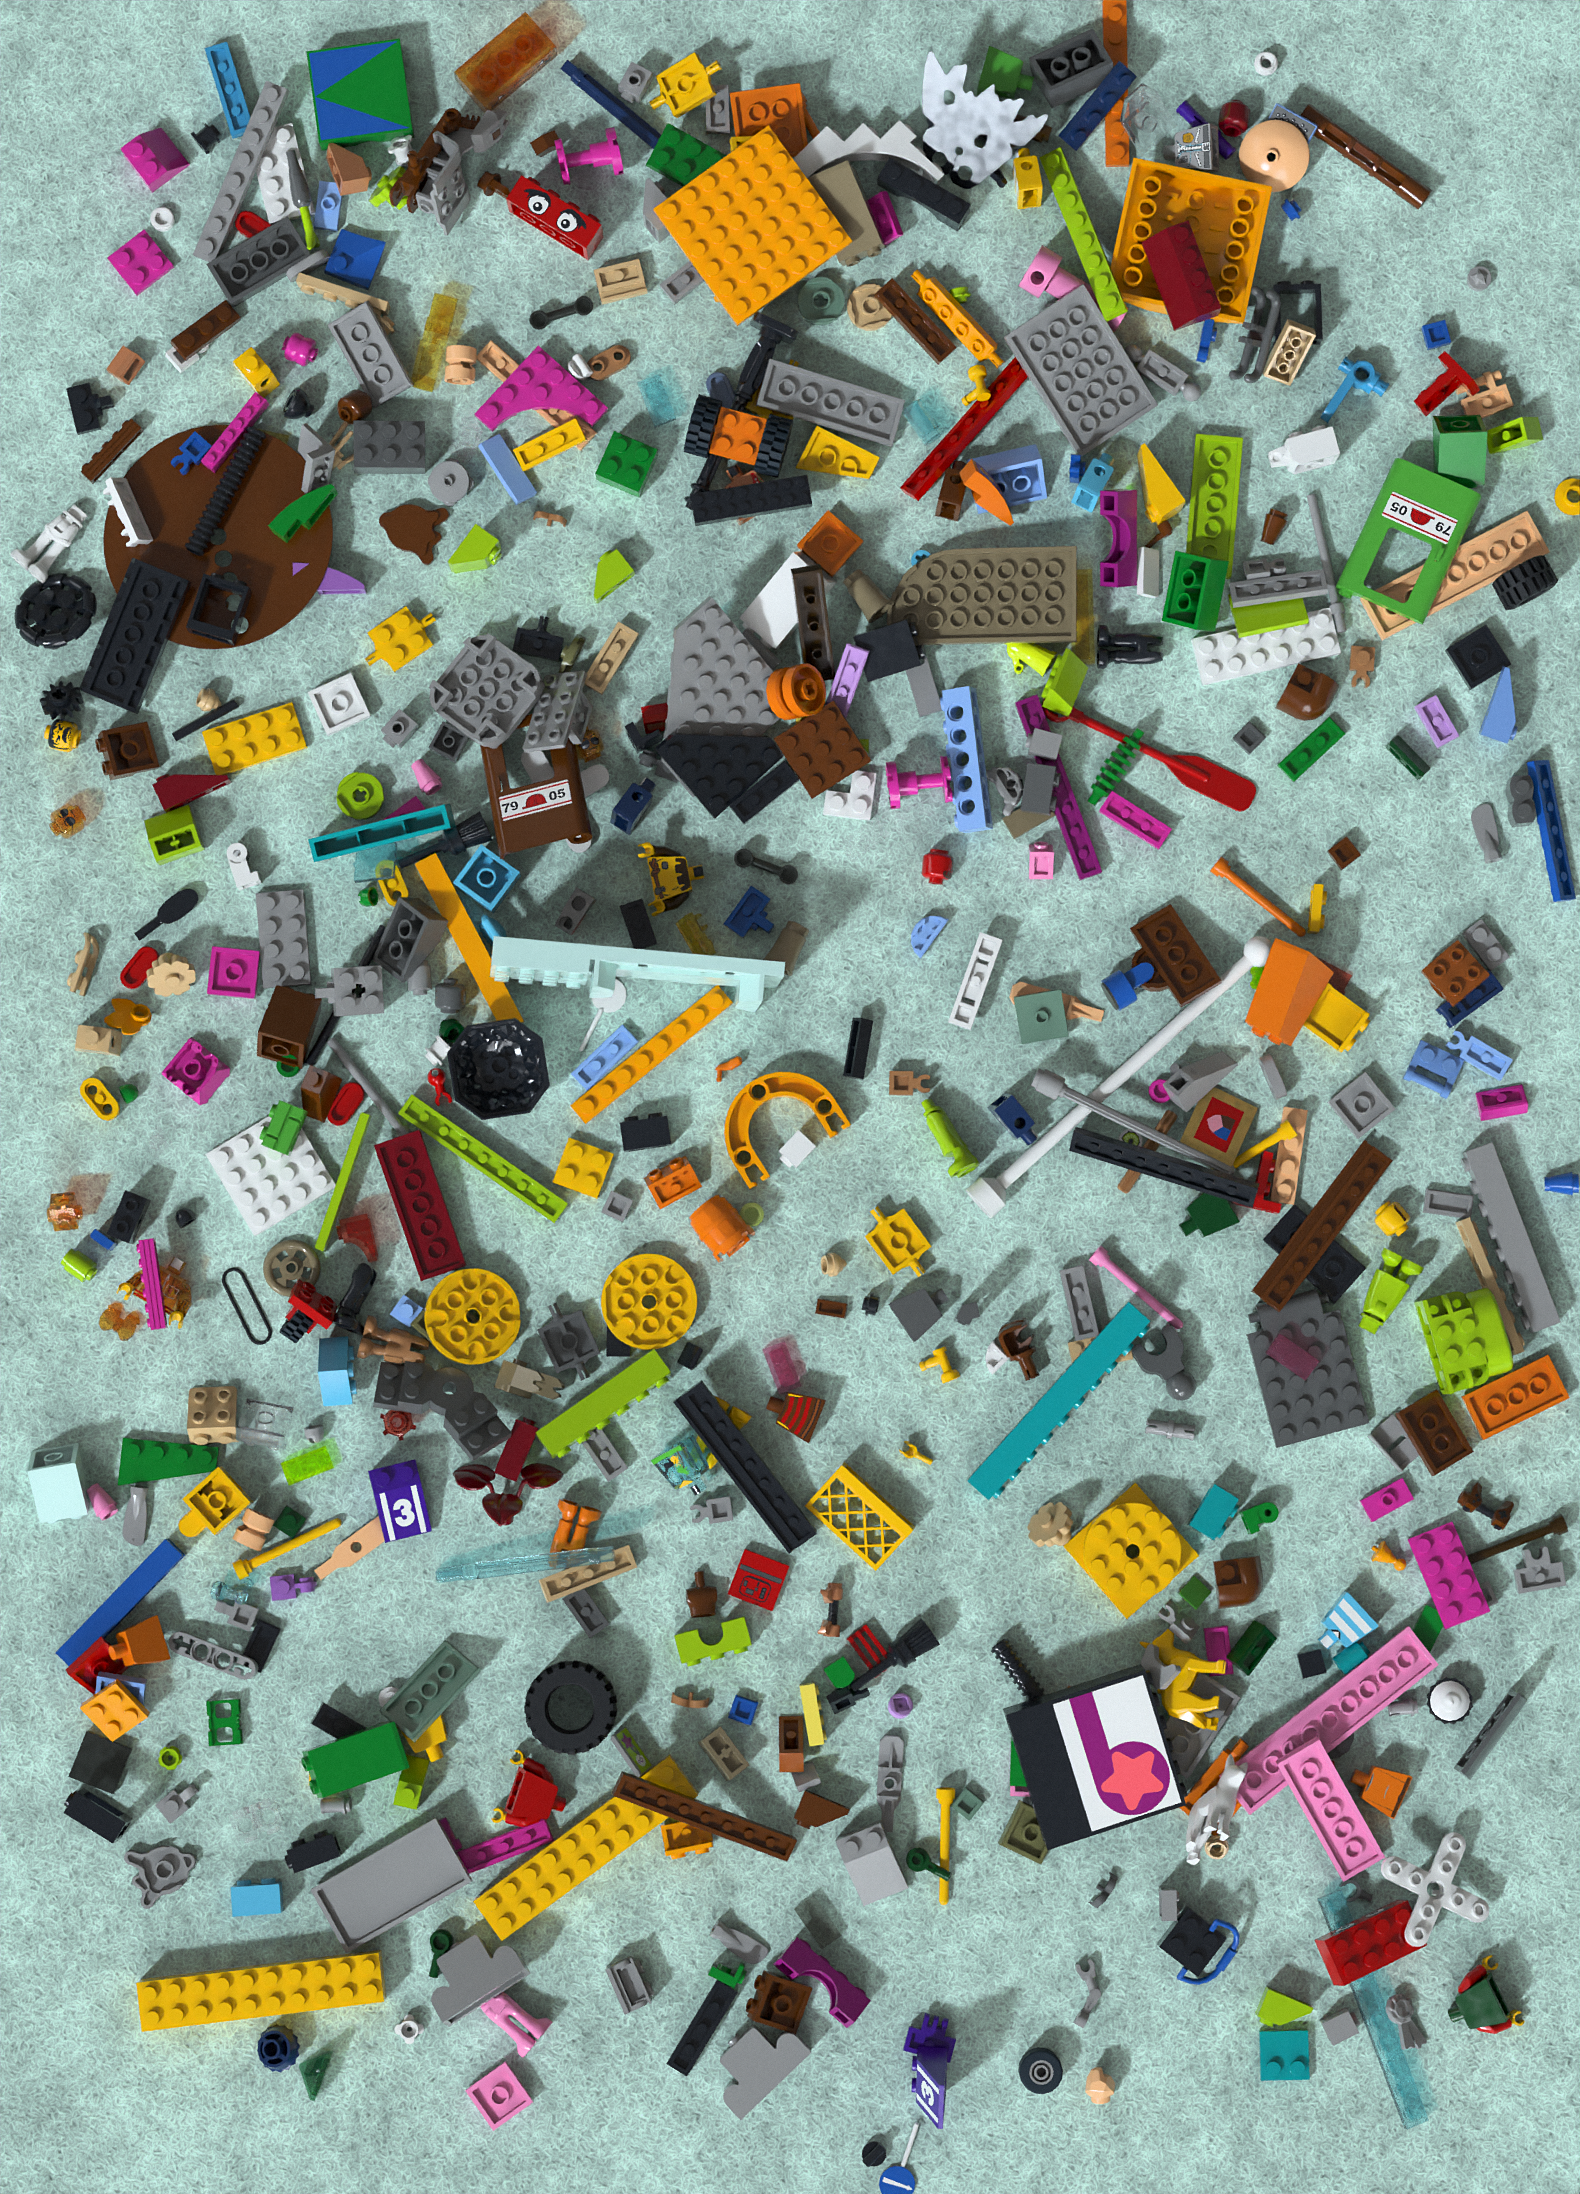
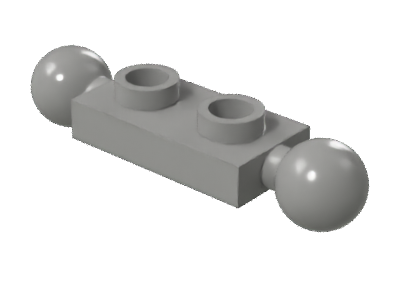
M1130 344L1124 349L1132 363H1139L1136 369L1137 372L1167 392L1176 396L1179 390H1181L1183 397L1190 402L1200 398V386L1196 383L1187 384L1185 381L1189 375L1150 349L1144 356L1141 348L1135 344Z

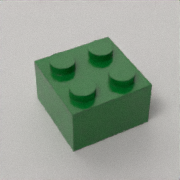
M614 431L595 473L596 480L640 498L657 460L658 449Z

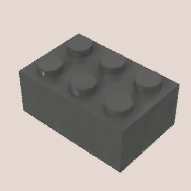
M1093 28L1029 58L1032 76L1051 108L1097 88L1114 68L1113 61Z
M353 421L354 474H425V421Z

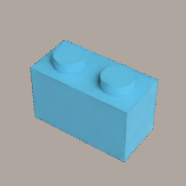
M263 1878L261 1883L252 1884L251 1879L238 1880L237 1885L231 1887L232 1917L282 1913L284 1911L282 1881L276 1882V1878Z

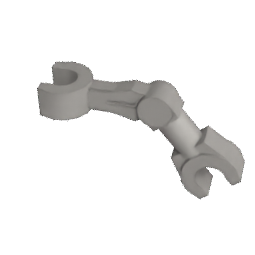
M1091 1959L1087 1960L1089 1964L1087 1971H1082L1079 1963L1075 1964L1076 1972L1086 1982L1089 1991L1084 2007L1079 2011L1073 2022L1082 2028L1086 2025L1092 2008L1101 1997V1991L1094 1978L1096 1977L1095 1964Z

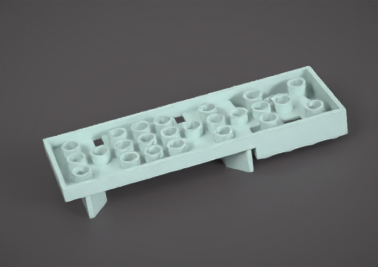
M494 936L490 977H495L494 981L509 982V979H519L518 983L533 984V981H541L543 986L555 987L557 983H564L567 988L580 989L581 985L586 984L588 975H591L589 998L612 997L616 976L736 987L735 1008L756 1012L763 1001L764 987L776 988L783 979L785 962Z

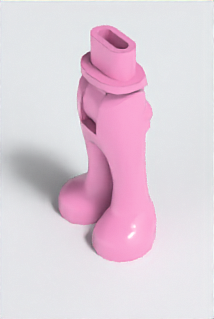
M505 1992L500 1993L480 2006L483 2012L516 2042L517 2052L522 2058L525 2057L537 2041L516 2026L508 2016L512 2015L537 2039L553 2023L548 2018L536 2019L532 2017Z

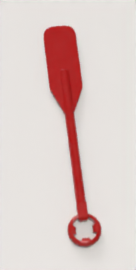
M1074 705L1069 717H1058V714L1049 713L1047 708L1042 707L1045 717L1052 722L1060 723L1068 719L1077 723L1080 722L1123 744L1127 742L1122 739L1125 736L1129 738V735L1085 715L1084 712L1074 708ZM1139 741L1138 745L1141 748L1138 751L1163 762L1184 786L1235 811L1242 812L1250 807L1256 794V787L1251 781L1201 757L1166 754Z

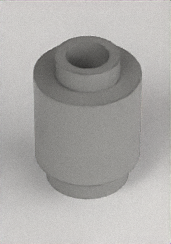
M424 960L407 980L408 991H413V995H427V991L432 990L431 967L428 966L427 960Z

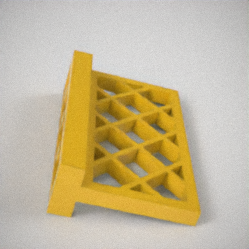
M845 1462L805 1505L810 1512L875 1571L915 1529V1526ZM836 1478L844 1484L845 1494H831V1483ZM828 1488V1494L821 1495ZM848 1488H849L853 1493L848 1494ZM845 1497L846 1511H832V1498ZM848 1497H859L862 1500L863 1510H849ZM818 1498H828L829 1511L819 1512L812 1504ZM866 1505L872 1510H866ZM866 1513H876L880 1517V1526L867 1527ZM846 1514L847 1527L837 1528L833 1524L832 1515ZM849 1514H863L864 1527H850ZM894 1529L900 1535V1538L895 1543H885L884 1530ZM864 1530L865 1544H854L851 1541L850 1531ZM867 1530H881V1543L868 1544ZM841 1531H847V1536ZM891 1546L885 1553V1547ZM861 1547H865V1553L860 1549ZM868 1547H882V1557L877 1563L868 1556Z

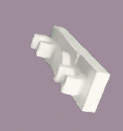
M110 477L105 481L107 488L104 489L103 494L112 496L108 505L115 506L118 517L124 523L126 529L121 532V535L130 537V541L126 543V546L135 547L138 544H149L153 541V538L127 479Z

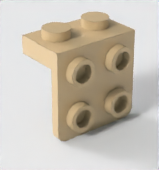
M235 1386L199 1387L189 1390L187 1431L191 1444L205 1445L207 1443L229 1444L231 1442H239V1431L236 1423L237 1388Z

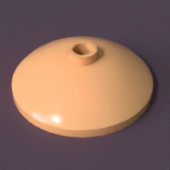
M1268 120L1254 126L1244 137L1239 151V163L1246 179L1249 182L1272 186L1271 192L1284 191L1297 184L1306 173L1310 160L1309 145L1303 133L1293 124L1282 120ZM1270 152L1276 155V159L1274 161H1270L1268 159V154Z

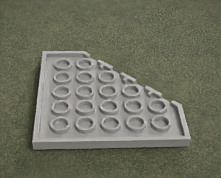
M709 596L674 627V648L671 654V681L668 686L667 719H665L664 738H667L671 733L759 737L780 719L772 711L766 693L767 681L773 671L715 600ZM662 758L663 764L675 776V778L686 789V791L692 797H694L692 792L686 787V785L680 780V778L674 773V771Z

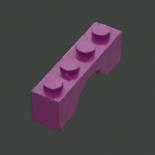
M1101 490L1100 515L1104 516L1112 527L1113 543L1108 556L1100 562V586L1117 588L1136 586L1137 490Z
M798 1937L788 1944L773 1964L790 1980L800 1976H810L823 1983L830 1996L829 2013L846 2028L858 2019L871 2001L866 1997V1993L861 1988L852 1985L845 1974L836 1971L830 1966L829 1961L825 1957L817 1955L811 1949L808 1942Z

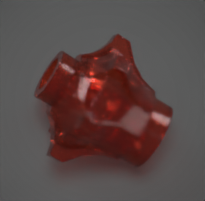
M389 1410L386 1414L381 1413L380 1418L383 1419L385 1430L382 1433L385 1436L388 1433L397 1436L399 1441L404 1440V1435L411 1429L416 1430L417 1427L413 1424L412 1413ZM394 1418L401 1419L402 1423L399 1427H396V1422L393 1421Z

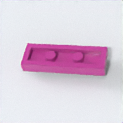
M1111 791L1099 810L1101 814L1158 850L1172 830L1113 791Z

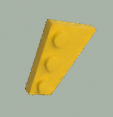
M816 426L796 469L870 479L880 457Z

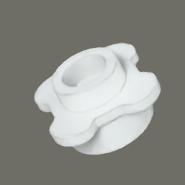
M411 2014L406 2015L404 2021L395 2026V2033L405 2039L407 2044H412L414 2038L424 2031V2026L418 2024Z

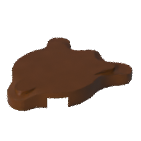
M407 504L399 506L391 512L383 513L379 518V524L386 531L389 540L397 549L411 552L417 555L424 565H430L434 560L432 548L442 539L441 534L436 532L434 528L447 521L449 514L445 508L430 511L417 505Z

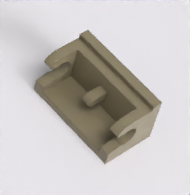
M721 1726L698 1742L726 1781L733 1779L749 1766V1763Z

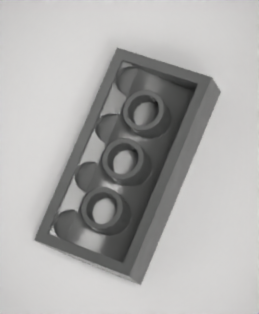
M287 216L206 265L228 302L234 308L286 277L288 269L311 254Z
M1509 1690L1454 1767L1455 1770L1471 1780L1527 1702L1523 1696Z

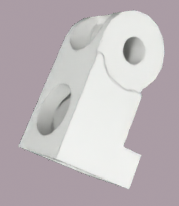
M233 843L227 849V858L237 888L243 890L261 884L262 881L259 873L251 871L248 862L250 855L247 848L241 843Z

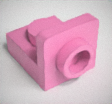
M1042 841L1030 844L1029 879H1053V846Z

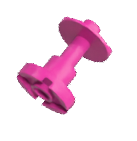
M614 127L605 128L607 141L589 144L590 149L565 154L562 139L554 140L564 185H571L568 168L593 163L594 168L612 164L615 176L624 174Z
M940 756L941 773L916 775V771L897 773L896 762H886L890 808L899 809L901 807L900 796L917 795L919 789L936 787L943 788L945 803L953 802L949 781L951 780L947 756Z

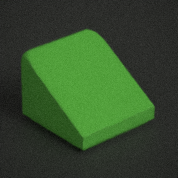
M1193 1575L1177 1593L1197 1610L1210 1595L1211 1591Z

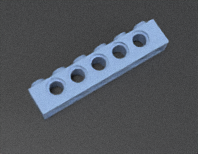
M971 686L942 690L943 697L940 699L942 710L945 711L946 721L943 722V729L948 737L946 753L951 762L950 774L954 787L952 797L957 812L954 816L955 826L963 833L993 829L977 690ZM963 708V716L957 719V710ZM965 731L966 739L960 743L959 735ZM968 754L969 762L967 765L963 766L961 762L964 755ZM971 778L972 785L966 790L964 783L966 779ZM971 801H973L975 804V808L971 813H969L967 811V806Z

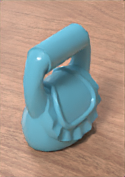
M486 915L481 916L482 922L478 927L483 937L491 946H493L494 936L507 937L506 931L497 920Z

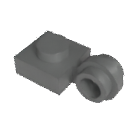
M644 750L643 753L639 754V764L648 768H652L653 764L657 765L656 776L675 783L678 782L675 776L663 764L662 757L660 760H657V754L648 750Z

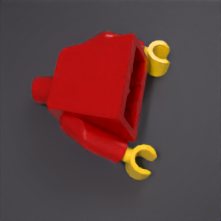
M514 1750L521 1755V1759L518 1762L510 1759L511 1763L515 1765L522 1764L523 1767L519 1766L505 1809L502 1807L493 1809V1811L501 1813V1818L493 1817L491 1820L494 1823L505 1820L507 1824L527 1827L539 1823L541 1819H548L552 1809L562 1812L566 1805V1798L557 1796L558 1786L553 1784L554 1777L543 1764L530 1757L525 1758V1754L522 1751Z

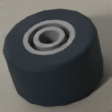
M1040 2047L1031 2049L1022 2056L1019 2062L1018 2072L1021 2082L1029 2091L1035 2094H1046L1059 2086L1063 2076V2068L1059 2058L1051 2050Z

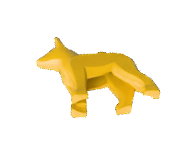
M1169 1629L1154 1639L1152 1643L1141 1641L1140 1645L1145 1649L1149 1644L1157 1645L1159 1648V1659L1168 1666L1174 1664L1181 1668L1179 1675L1165 1690L1157 1689V1694H1161L1162 1705L1167 1713L1177 1719L1188 1721L1199 1728L1217 1731L1219 1718L1206 1717L1203 1712L1219 1709L1220 1696L1202 1699L1191 1693L1190 1690L1193 1688L1199 1673L1225 1674L1227 1662L1220 1659L1217 1662L1205 1661L1189 1651L1175 1648L1174 1633Z

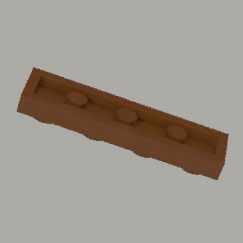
M893 278L875 293L874 297L938 365L957 348Z

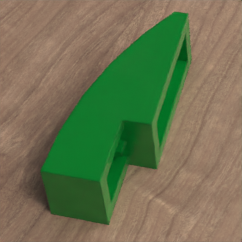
M329 484L303 495L281 511L268 525L269 528L286 543H288L301 525L310 530L338 495L336 488Z

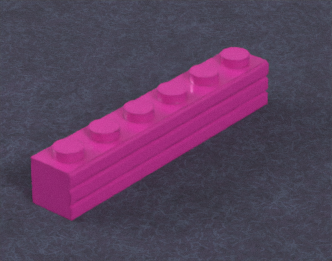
M257 392L252 395L202 458L201 462L205 467L214 473L218 471L237 447L240 440L244 438L243 434L248 432L246 430L247 427L253 426L270 405L265 398Z
M154 1238L138 1240L139 1244L136 1247L137 1252L141 1256L139 1267L143 1271L141 1281L145 1285L143 1296L147 1299L145 1311L149 1314L147 1325L151 1330L165 1329L168 1326L156 1240Z

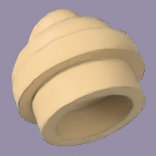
M202 688L196 699V706L200 707V710L204 712L217 709L222 705L218 695L211 688Z
M828 1253L821 1258L822 1273L824 1275L828 1274L830 1277L837 1276L843 1270V1267L847 1265L846 1261L835 1253Z

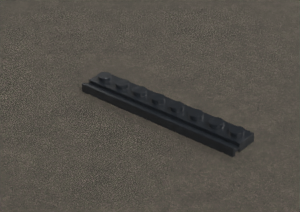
M702 1380L673 1401L789 1554L817 1534V1530Z

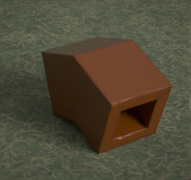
M555 130L541 135L530 142L536 155L543 157L556 150L554 140H558L559 137Z

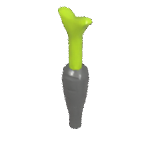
M290 150L286 152L289 166L292 201L294 206L300 209L306 234L307 249L311 250L320 246L309 211L312 199L295 150Z

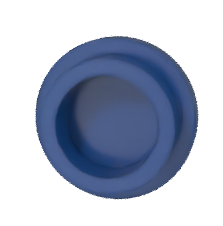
M1285 199V203L1281 207L1290 220L1293 221L1295 218H1301L1298 213L1302 210L1294 199L1290 202L1288 199Z

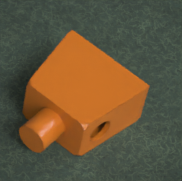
M158 1615L145 1618L116 1634L118 1644L109 1646L111 1659L123 1658L125 1666L159 1663L171 1659Z

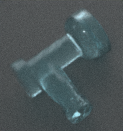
M247 1578L235 1590L228 1589L226 1583L216 1581L212 1585L210 1595L213 1600L222 1601L228 1598L235 1600L237 1604L243 1605L248 1598L247 1590L254 1585V1582Z

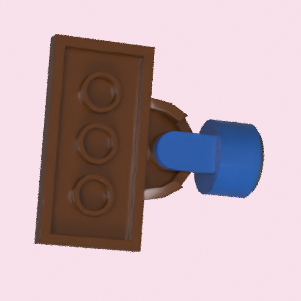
M1169 904L1130 928V932L1141 947L1132 959V969L1124 974L1118 970L1101 980V988L1114 1009L1119 1011L1137 1001L1134 990L1138 987L1150 992H1160L1169 989L1179 1006L1183 1007L1220 985L1222 980L1172 905Z

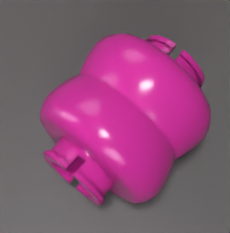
M297 332L293 333L291 337L287 336L282 345V350H285L284 357L289 361H295L301 366H307L310 361L313 363L318 354L316 353L318 348H315L316 341L312 338L304 337Z

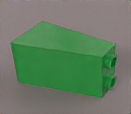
M395 1721L381 1722L302 1751L304 1757L301 1758L304 1770L306 1772L309 1771L311 1781H309L310 1789L313 1795H317V1798H324L410 1768Z

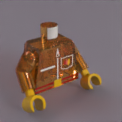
M174 1256L167 1268L159 1264L165 1312L170 1315L168 1324L171 1325L172 1321L178 1320V1328L180 1329L183 1326V1319L192 1305L191 1287L188 1285L189 1281L180 1276L186 1263ZM143 1271L136 1272L127 1282L121 1283L116 1293L118 1294L119 1291L125 1290L127 1294L124 1300H128L132 1291H134L133 1295L147 1302V1299L143 1296L145 1285L141 1281Z

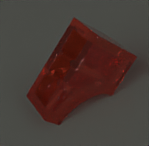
M369 1214L339 1220L340 1226H336L339 1240H343L345 1244L352 1243L357 1245L366 1255L368 1263L378 1262L379 1256Z

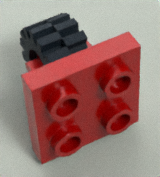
M298 1279L288 1299L292 1307L286 1313L285 1318L287 1319L282 1325L280 1333L296 1344L303 1337L304 1333L309 1334L317 1323L327 1330L333 1323L334 1314L338 1306L335 1305L334 1300L329 1296H322L318 1293L311 1283Z

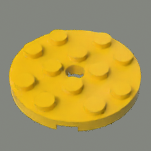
M640 1254L624 1260L609 1274L602 1290L601 1308L608 1328L620 1341L637 1349L656 1350L675 1343L688 1331L696 1314L697 1294L689 1274L674 1260L658 1254ZM647 1295H652L656 1299V1305L651 1309L645 1308L642 1304V1299Z
M478 1268L462 1269L453 1272L439 1281L427 1299L424 1312L427 1334L435 1348L452 1361L468 1365L490 1362L504 1354L517 1337L521 1323L519 1301L511 1286L493 1272ZM469 1310L478 1312L479 1319L476 1323L468 1322L466 1314Z

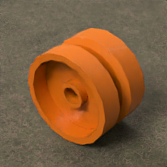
M808 663L776 669L771 673L767 681L766 693L768 703L776 716L783 720L816 715L825 704V682L821 673Z

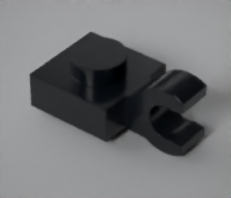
M846 1686L834 1690L826 1698L834 1714H837L856 1705V1700L868 1697L870 1692L868 1688L858 1689L854 1692L852 1687L849 1689Z

